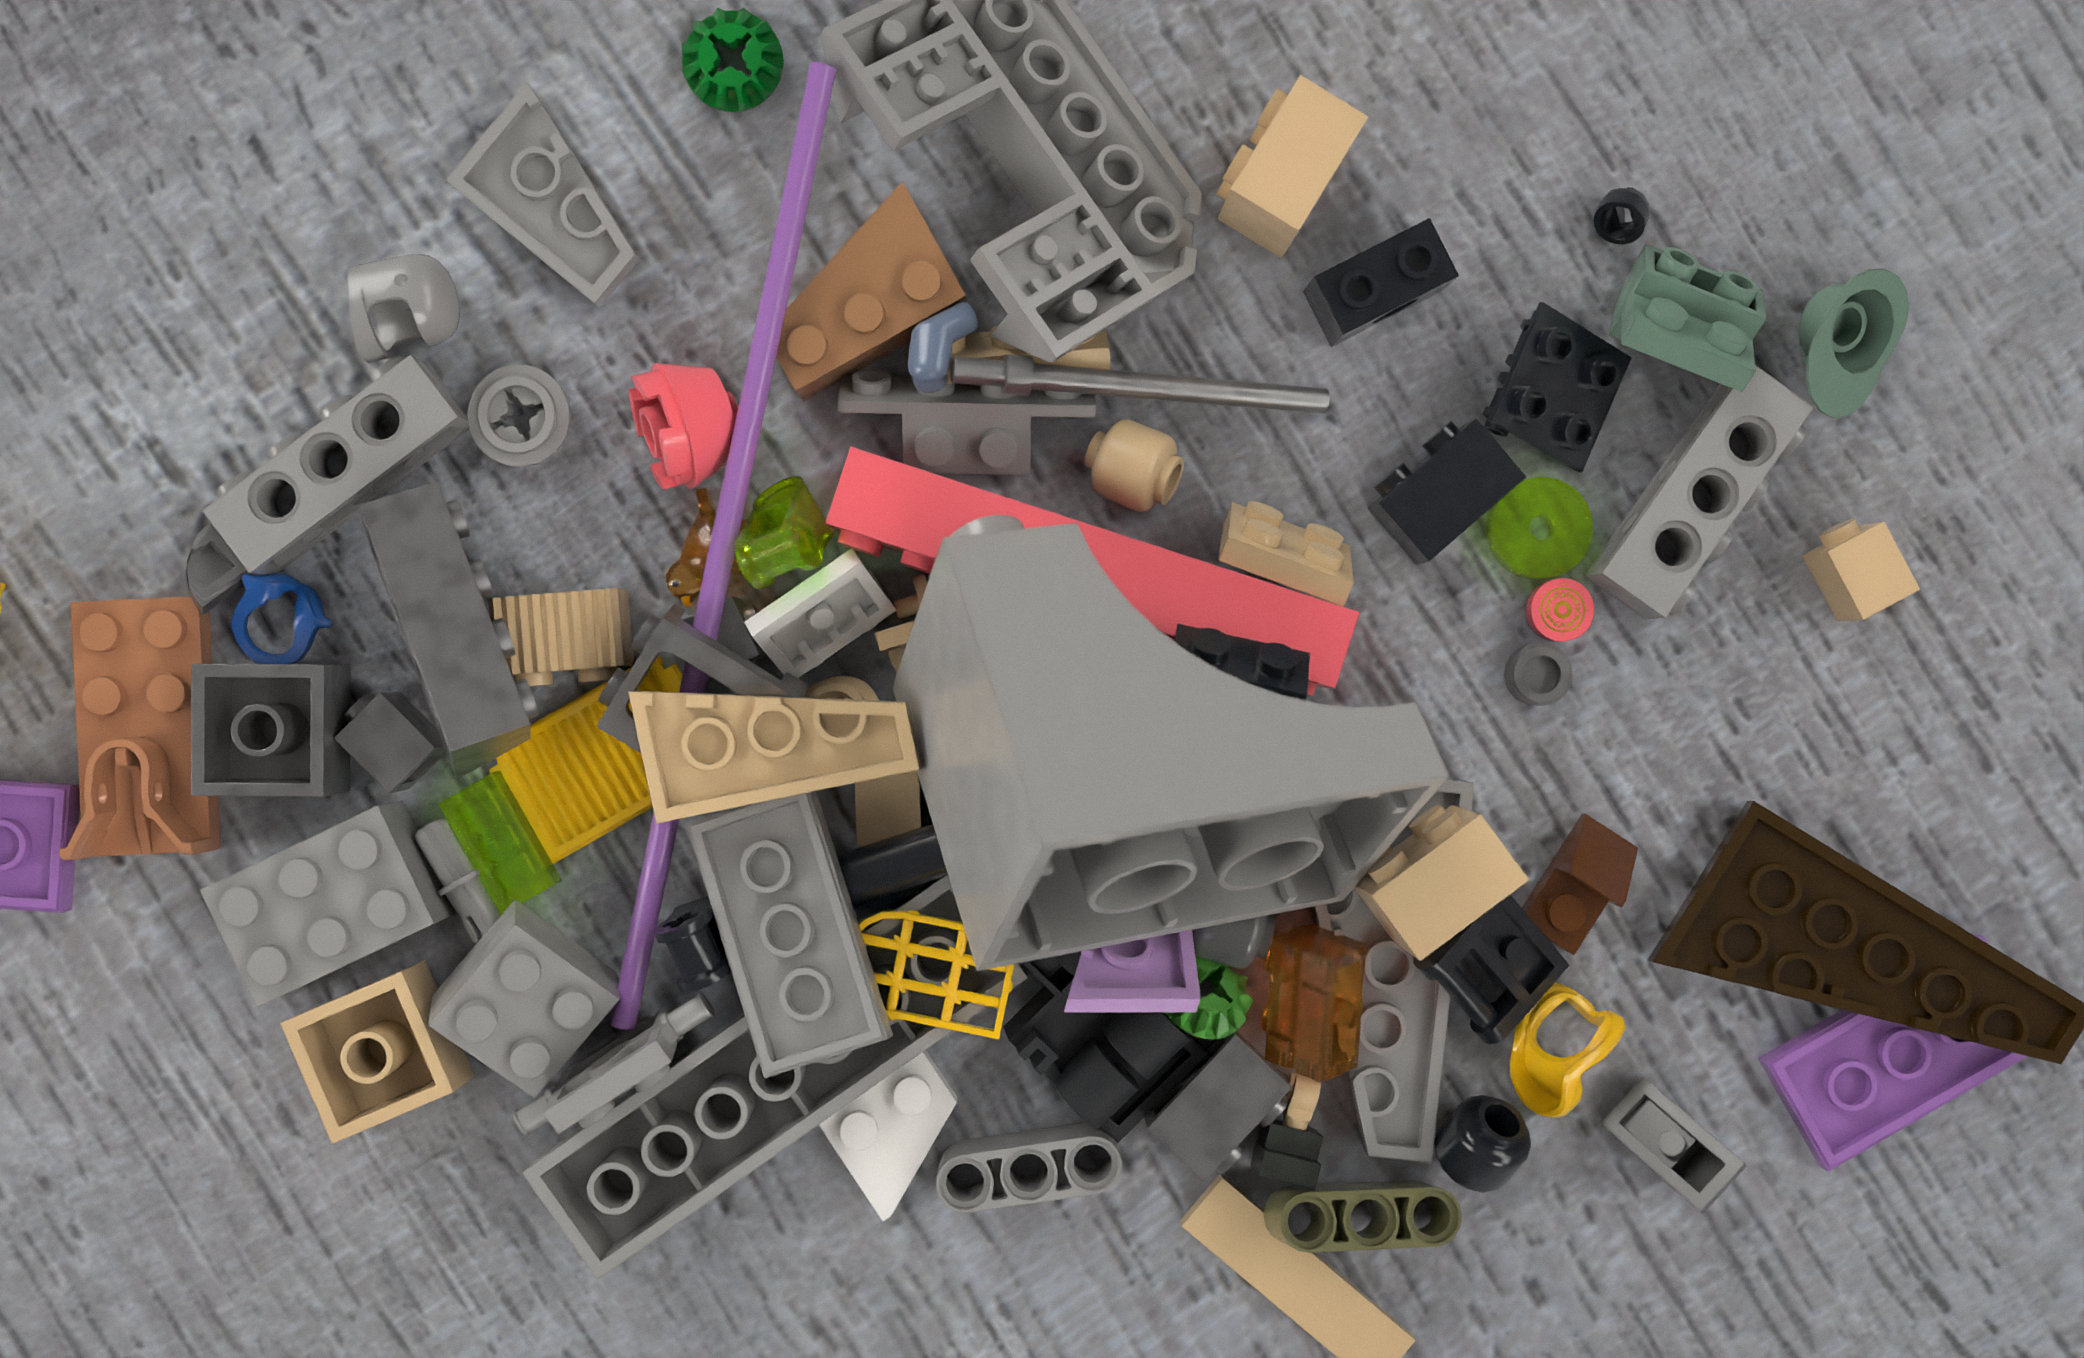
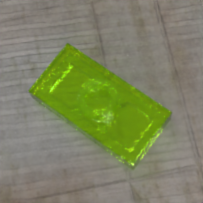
M501 771L485 776L438 803L474 868L478 869L479 877L501 915L515 899L523 904L562 882L561 877Z

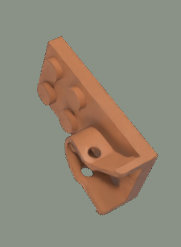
M191 596L70 602L81 820L68 846L59 849L60 858L62 860H79L96 856L181 852L184 855H193L221 849L219 796H191L192 664H212L210 610L203 615L197 609Z

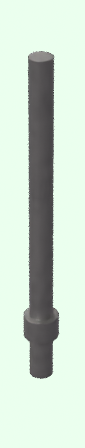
M1005 354L1003 360L953 356L950 369L951 383L996 386L1001 388L1002 394L1029 396L1031 390H1044L1321 414L1327 412L1330 403V393L1327 388L1034 363L1032 356Z

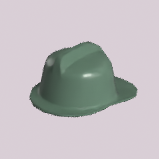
M1867 269L1852 277L1847 283H1834L1819 290L1808 301L1800 317L1798 328L1801 345L1800 353L1803 362L1806 364V383L1809 396L1818 411L1831 418L1849 416L1863 405L1872 392L1888 357L1905 330L1909 312L1907 289L1900 277L1887 269Z

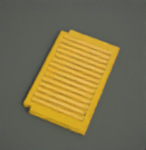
M658 655L637 691L679 692L683 674L677 664L665 669L663 659ZM632 667L627 669L625 672L629 674ZM609 680L530 724L531 738L495 758L498 764L489 769L490 774L544 868L553 865L653 808L642 754L596 727L608 708L598 702V699ZM629 703V709L632 712L631 703Z

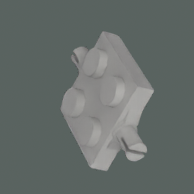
M701 992L677 1009H674L671 1003H668L637 1023L635 1029L624 1031L565 1069L555 1085H550L544 1089V1094L519 1110L514 1111L512 1115L515 1124L524 1135L531 1134L530 1132L547 1121L551 1123L558 1134L577 1122L582 1128L596 1123L614 1108V1098L633 1086L638 1093L643 1092L654 1086L670 1072L671 1068L668 1064L672 1061L673 1055L677 1051L678 1041L683 1039V1034L715 1015L712 1005Z

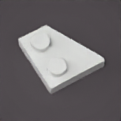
M926 1050L819 1124L882 1221H885L893 1214L957 1103L956 1094Z

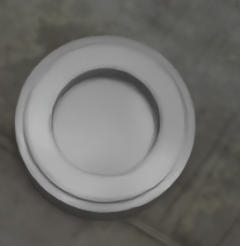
M1531 643L1521 646L1511 654L1504 670L1505 683L1512 696L1524 704L1533 706H1547L1559 701L1568 692L1573 677L1572 666L1566 654L1558 647L1548 643Z

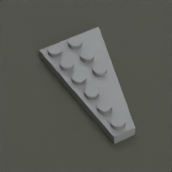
M1446 779L1390 845L1392 849L1413 834L1409 825L1422 813L1436 805L1441 804L1444 810L1454 805L1471 811L1474 783ZM1353 888L1343 901L1313 906L1312 908L1363 1147L1368 1156L1432 1163L1450 995L1437 980H1429L1413 964V956L1392 940L1355 888Z

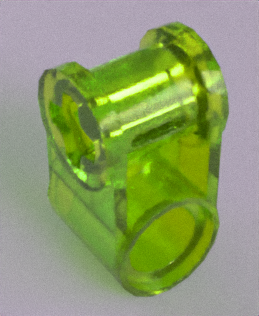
M792 476L765 489L754 500L753 509L734 545L738 566L745 579L756 589H764L771 586L777 576L797 568H801L804 571L818 568L822 564L825 548L834 535V529L826 524L827 518L803 478Z

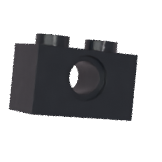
M1428 218L1314 276L1303 290V293L1330 346L1333 347L1443 291L1459 277V274L1431 219Z

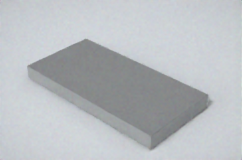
M817 791L735 807L686 824L764 1078L891 1038L893 1033Z

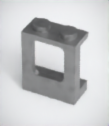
M674 604L662 619L650 614L630 646L641 654L629 674L618 668L607 683L598 702L608 708L596 727L641 753L633 713L629 709L630 698L628 692L638 690L656 658L663 651L673 653L731 688L736 695L803 698L809 685L786 672L782 680H779L682 621L681 618L686 610Z

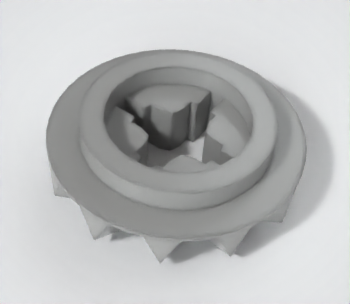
M519 364L501 367L484 377L471 395L467 413L470 433L481 451L501 464L515 468L540 465L554 452L563 449V441L567 431L573 425L568 404L569 397L552 376L538 368ZM510 393H513L514 397L519 399L521 404L527 408L544 407V409L537 411V415L529 419L531 428L529 431L530 440L520 428L515 426H500L497 428L498 425L506 423L505 419L514 414L512 407L514 401Z

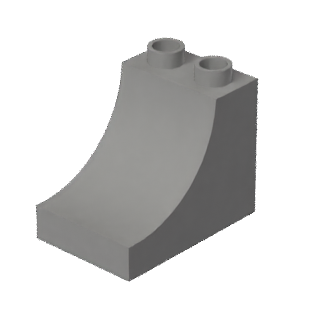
M991 515L973 520L958 528L950 537H944L892 686L896 701L909 703L922 768L917 770L977 971L1343 901L1449 777L1416 702L1386 707H1346L1318 704L1286 697L1250 685L1226 674L1183 649L1149 622L1113 584L1091 552L1077 523L1025 529L1023 523L1013 516Z

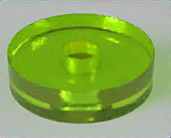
M1535 477L1519 483L1490 509L1486 522L1487 542L1495 559L1507 571L1526 579L1551 578L1571 570L1585 556L1593 534L1592 515L1584 498L1571 485L1551 477ZM1535 517L1544 519L1548 525V534L1543 540L1536 539L1530 532V523Z

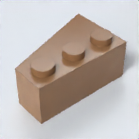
M903 181L786 308L776 358L794 390L803 401L840 382L843 377L858 372L910 343L911 333L919 323L960 301L967 302V296Z

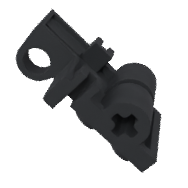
M1082 951L1022 962L1021 964L1045 986L1003 1026L1009 1042L1016 1047L1018 1055L1024 1060L1029 1057L1033 1068L1040 1075L1044 1073L1053 1082L1059 1094L1085 1122L1095 1129L1101 1127L1117 1143L1209 1055L1204 1046L1193 1035L1175 1025L1164 1012H1064Z

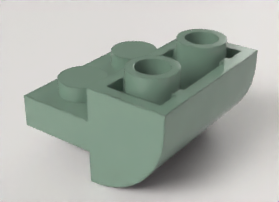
M1645 243L1618 298L1611 320L1609 335L1620 339L1622 345L1743 392L1756 372L1753 339L1766 320L1763 290L1759 289L1752 279L1739 272L1725 271L1722 274L1701 266L1697 259L1686 251L1675 247H1666L1664 250Z

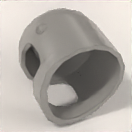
M410 254L349 267L347 275L354 342L360 357L366 362L370 363L393 357L394 348L398 344L412 339L423 338L429 347L441 344L452 337L457 330L460 320L458 292L448 270L437 259L424 254ZM372 308L374 309L379 331V340L376 336L370 319V312Z

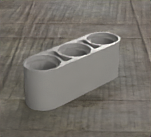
M1087 1122L972 1138L955 1142L943 1152L938 1166L936 1190L940 1200L947 1208L960 1213H972L1094 1195L1109 1190L1117 1182L1121 1174L1122 1159L1118 1143L1101 1127L1095 1129ZM1087 1145H1099L1107 1150L1109 1157L1100 1168L1091 1170L1080 1167L1075 1162L1074 1158L1077 1152ZM1034 1154L1041 1157L1046 1163V1168L1038 1177L1025 1179L1018 1176L1012 1170L1013 1161L1019 1156ZM962 1163L972 1164L982 1172L983 1179L974 1187L962 1188L953 1183L949 1177V1171Z

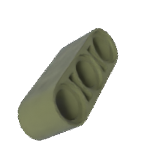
M1413 1180L1317 1184L1316 1190L1298 1185H1289L1277 1189L1270 1195L1265 1204L1263 1215L1266 1228L1274 1238L1298 1251L1308 1253L1437 1247L1447 1244L1456 1236L1461 1227L1462 1219L1460 1205L1451 1193L1442 1188ZM1428 1197L1433 1207L1432 1218L1427 1225L1418 1229L1413 1218L1414 1209L1419 1201ZM1367 1199L1371 1204L1372 1219L1366 1228L1355 1232L1351 1223L1352 1211L1359 1202ZM1306 1202L1311 1211L1310 1223L1303 1232L1293 1235L1288 1226L1289 1214L1297 1204Z

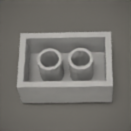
M402 800L373 807L200 890L256 1008L300 989L456 914L447 896L444 894L440 897L437 893L438 890L444 887L415 840L417 830Z

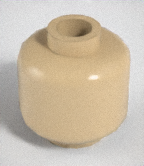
M1122 419L1116 422L1107 433L1098 431L1094 435L1085 455V466L1092 469L1091 484L1097 495L1134 511L1146 512L1151 510L1157 503L1166 505L1170 501L1182 476L1184 458L1177 456V444L1172 436L1136 421Z

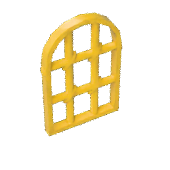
M916 910L882 911L865 918L859 924L860 931H862L867 925L882 919H904L900 937L894 935V939L861 933L864 944L897 951L893 973L889 970L886 972L887 975L873 972L877 984L890 986L887 1004L884 1007L888 1019H901L999 1039L1008 993L1013 989L1011 979L1014 964L990 969L1006 973L1001 998L959 990L958 984L961 969H968V965L975 966L973 956L965 954L968 939L962 922L923 915ZM914 921L959 930L955 948L949 946V950L910 943ZM913 954L952 962L948 984L942 982V986L903 978L907 956L913 958ZM906 990L945 997L941 1018L896 1010L899 993L905 994ZM961 1001L998 1008L994 1029L951 1021L954 1003L961 1005Z

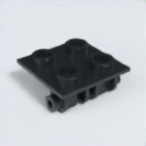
M1539 302L1531 318L1524 319L1520 325L1522 333L1513 354H1508L1505 363L1511 369L1509 372H1500L1497 379L1503 384V387L1497 388L1490 406L1485 407L1482 413L1487 418L1484 428L1488 432L1501 437H1507L1508 433H1511L1573 470L1582 473L1632 357L1546 303Z

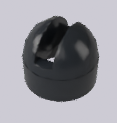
M1633 187L1610 190L1601 199L1593 218L1594 228L1600 237L1610 243L1620 245L1632 243L1644 232L1649 219V203L1644 194ZM1624 208L1630 210L1631 222H1625Z

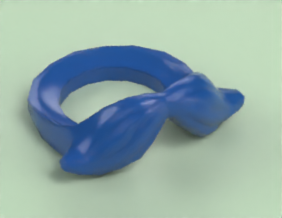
M285 573L259 576L243 574L242 581L246 591L236 606L231 621V628L235 639L243 652L259 664L291 665L304 659L312 647L318 630L330 628L333 625L332 620L325 615L321 597L316 590ZM294 591L298 599L294 610V641L292 647L283 654H271L261 650L253 643L248 633L247 623L250 614L258 607L266 605L269 600H277L284 592Z

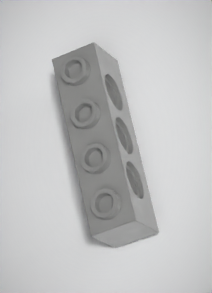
M411 354L405 359L399 356L386 361L372 373L370 379L373 383L354 397L352 395H345L331 402L320 412L319 418L321 422L303 435L297 433L282 439L269 450L267 456L270 460L252 474L244 472L230 478L217 489L216 495L218 499L202 511L249 573L260 575L279 573L359 513L358 505L379 498L469 430L466 411L429 363ZM396 408L400 418L399 427L391 437L382 439L378 432V420L386 410ZM343 446L348 456L347 466L339 476L332 478L327 469L328 457L334 449ZM290 484L295 491L296 502L293 509L287 515L281 516L277 509L276 499L281 489Z
M1756 366V372L1743 392L1719 384L1584 576L1644 619L1666 618L1668 614L1676 615L1693 596L1696 584L1691 581L1705 562L1708 564L1714 562L1731 542L1733 533L1728 528L1740 511L1747 512L1752 509L1766 493L1770 481L1765 476L1778 458L1780 460L1787 458L1802 442L1807 432V429L1802 424L1814 406L1758 366ZM1734 429L1743 433L1748 441L1749 450L1744 460L1737 458L1730 449L1729 439ZM1698 480L1705 483L1712 493V505L1706 513L1696 507L1692 498L1693 487ZM1661 532L1670 535L1676 544V556L1669 565L1663 563L1655 551V543Z

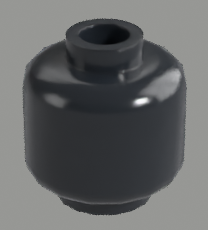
M1477 1095L1468 1097L1453 1110L1440 1126L1434 1144L1436 1157L1442 1169L1454 1182L1468 1190L1484 1193L1499 1189L1527 1160L1531 1148V1139L1523 1117L1513 1105L1498 1098Z

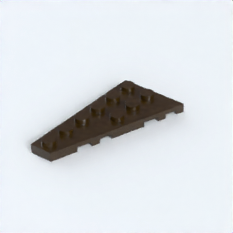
M1747 801L1647 959L1653 963L1735 982L2060 1065L2084 1029V1002L1755 801Z

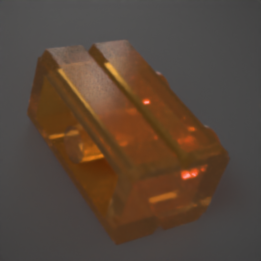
M1304 924L1272 937V943L1264 961L1265 970L1270 974L1268 1004L1264 1008L1261 1017V1027L1266 1033L1265 1060L1286 1069L1295 1068L1296 1073L1317 1082L1331 1080L1358 1067L1366 943L1344 935L1336 936L1335 932L1313 924Z

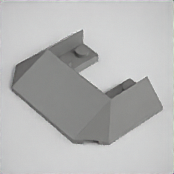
M882 0L823 29L820 37L826 64L836 68L832 91L840 123L865 111L892 151H895L965 114L1035 213V217L980 247L970 259L1008 314L989 336L1052 363L1187 280L1195 273L1197 249L1192 248L1194 222L1200 217L1202 193L1066 0Z

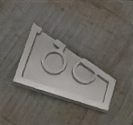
M526 82L445 181L600 308L640 258L529 83Z

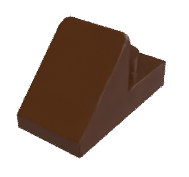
M1582 813L1525 901L1522 909L1549 941L1568 953L1575 955L1608 902L1619 907H1623L1626 902L1638 847L1587 814Z

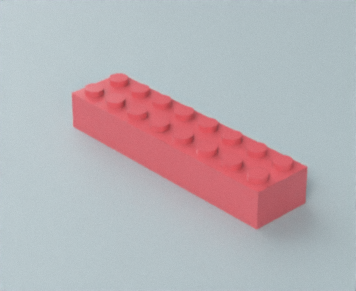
M850 446L826 520L827 525L840 533L837 542L843 544L846 548H853L855 551L880 558L882 549L885 547L903 553L900 563L904 564L905 567L931 575L942 539L950 537L958 528L978 518L991 515L1013 516L1023 523L1025 529L1077 523L1091 552L1113 584L1133 607L1171 640H1174L1177 625L1182 624L1196 628H1213L1224 634L1264 643H1281L1292 649L1310 653L1307 695L1314 697L1316 687L1334 689L1336 687L1360 613L1358 611Z

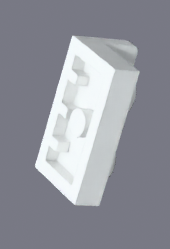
M851 548L744 623L753 639L783 675L788 672L799 678L809 670L819 666L825 659L863 633L873 629L880 621L894 613L896 609L876 577L867 569L853 548Z

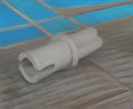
M444 818L437 819L419 829L415 834V840L444 887L438 890L437 893L440 897L444 894L447 896L464 923L463 925L469 933L472 942L475 944L479 942L504 911L497 903L481 874L486 871L484 866L482 865L476 869L449 822Z

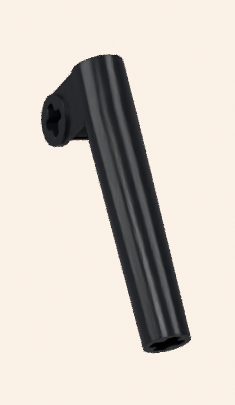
M933 824L836 854L853 907L948 875ZM708 896L675 907L668 919L654 929L653 934L657 942L666 944L680 974L676 984L682 993H690L706 988L720 981L731 972Z

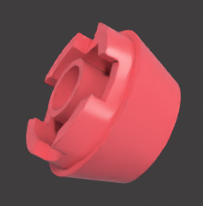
M654 363L651 371L631 376L635 388L629 389V400L638 437L644 436L651 455L655 459H660V462L651 464L649 468L656 482L663 490L684 484L689 489H693L726 466L738 405L733 394L730 391H725L719 376L712 368Z

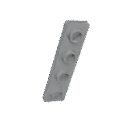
M868 369L858 371L853 376L842 378L838 394V411L841 413L902 414L903 464L931 473L1030 475L1031 416L1094 417L1096 415V395L1031 390L1029 396L1002 394L1001 388L996 386L960 383L946 384L938 392L925 393L915 387L913 377H891L888 372Z

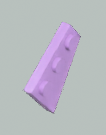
M1192 930L1082 951L1064 1012H1196L1201 998Z

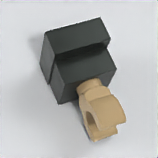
M1291 1072L1288 1082L1292 1088L1285 1095L1289 1101L1283 1110V1121L1275 1119L1268 1126H1261L1250 1165L1259 1176L1316 1190L1321 1168L1318 1157L1323 1135L1316 1129L1307 1126L1312 1119L1317 1105L1321 1082L1316 1081V1078Z

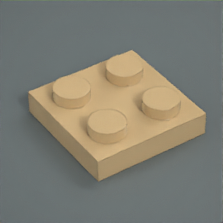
M1249 501L1246 507L1234 502L1231 503L1222 527L1219 561L1344 607L1354 581L1350 545L1342 543L1344 538L1341 534L1319 524L1310 523L1304 529L1282 520L1284 515L1280 511L1260 502Z

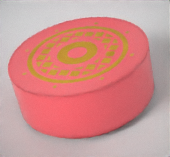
M1568 578L1552 579L1539 584L1530 593L1526 603V618L1529 626L1539 637L1548 641L1562 642L1580 637L1590 627L1594 617V603L1589 591L1579 582Z

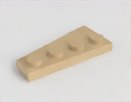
M657 691L628 692L656 824L901 774L922 768L908 702Z

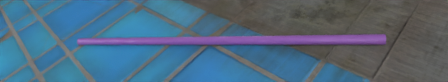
M810 62L693 622L694 628L717 641L836 74L835 67L819 62ZM685 661L679 692L706 694L709 675ZM653 814L617 987L620 1000L613 1007L610 1021L611 1026L619 1029L632 1030L636 1028L655 937L653 931L658 923L679 819L656 824L655 814Z

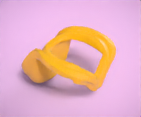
M1554 983L1515 1027L1510 1056V1078L1517 1095L1525 1106L1533 1112L1549 1118L1563 1117L1573 1110L1582 1098V1074L1602 1061L1618 1044L1624 1031H1626L1624 1019L1610 1010L1595 1011L1594 1006L1581 994L1561 983ZM1567 1001L1586 1020L1599 1028L1590 1043L1581 1052L1569 1057H1557L1547 1053L1539 1046L1536 1035L1543 1020L1558 1005Z

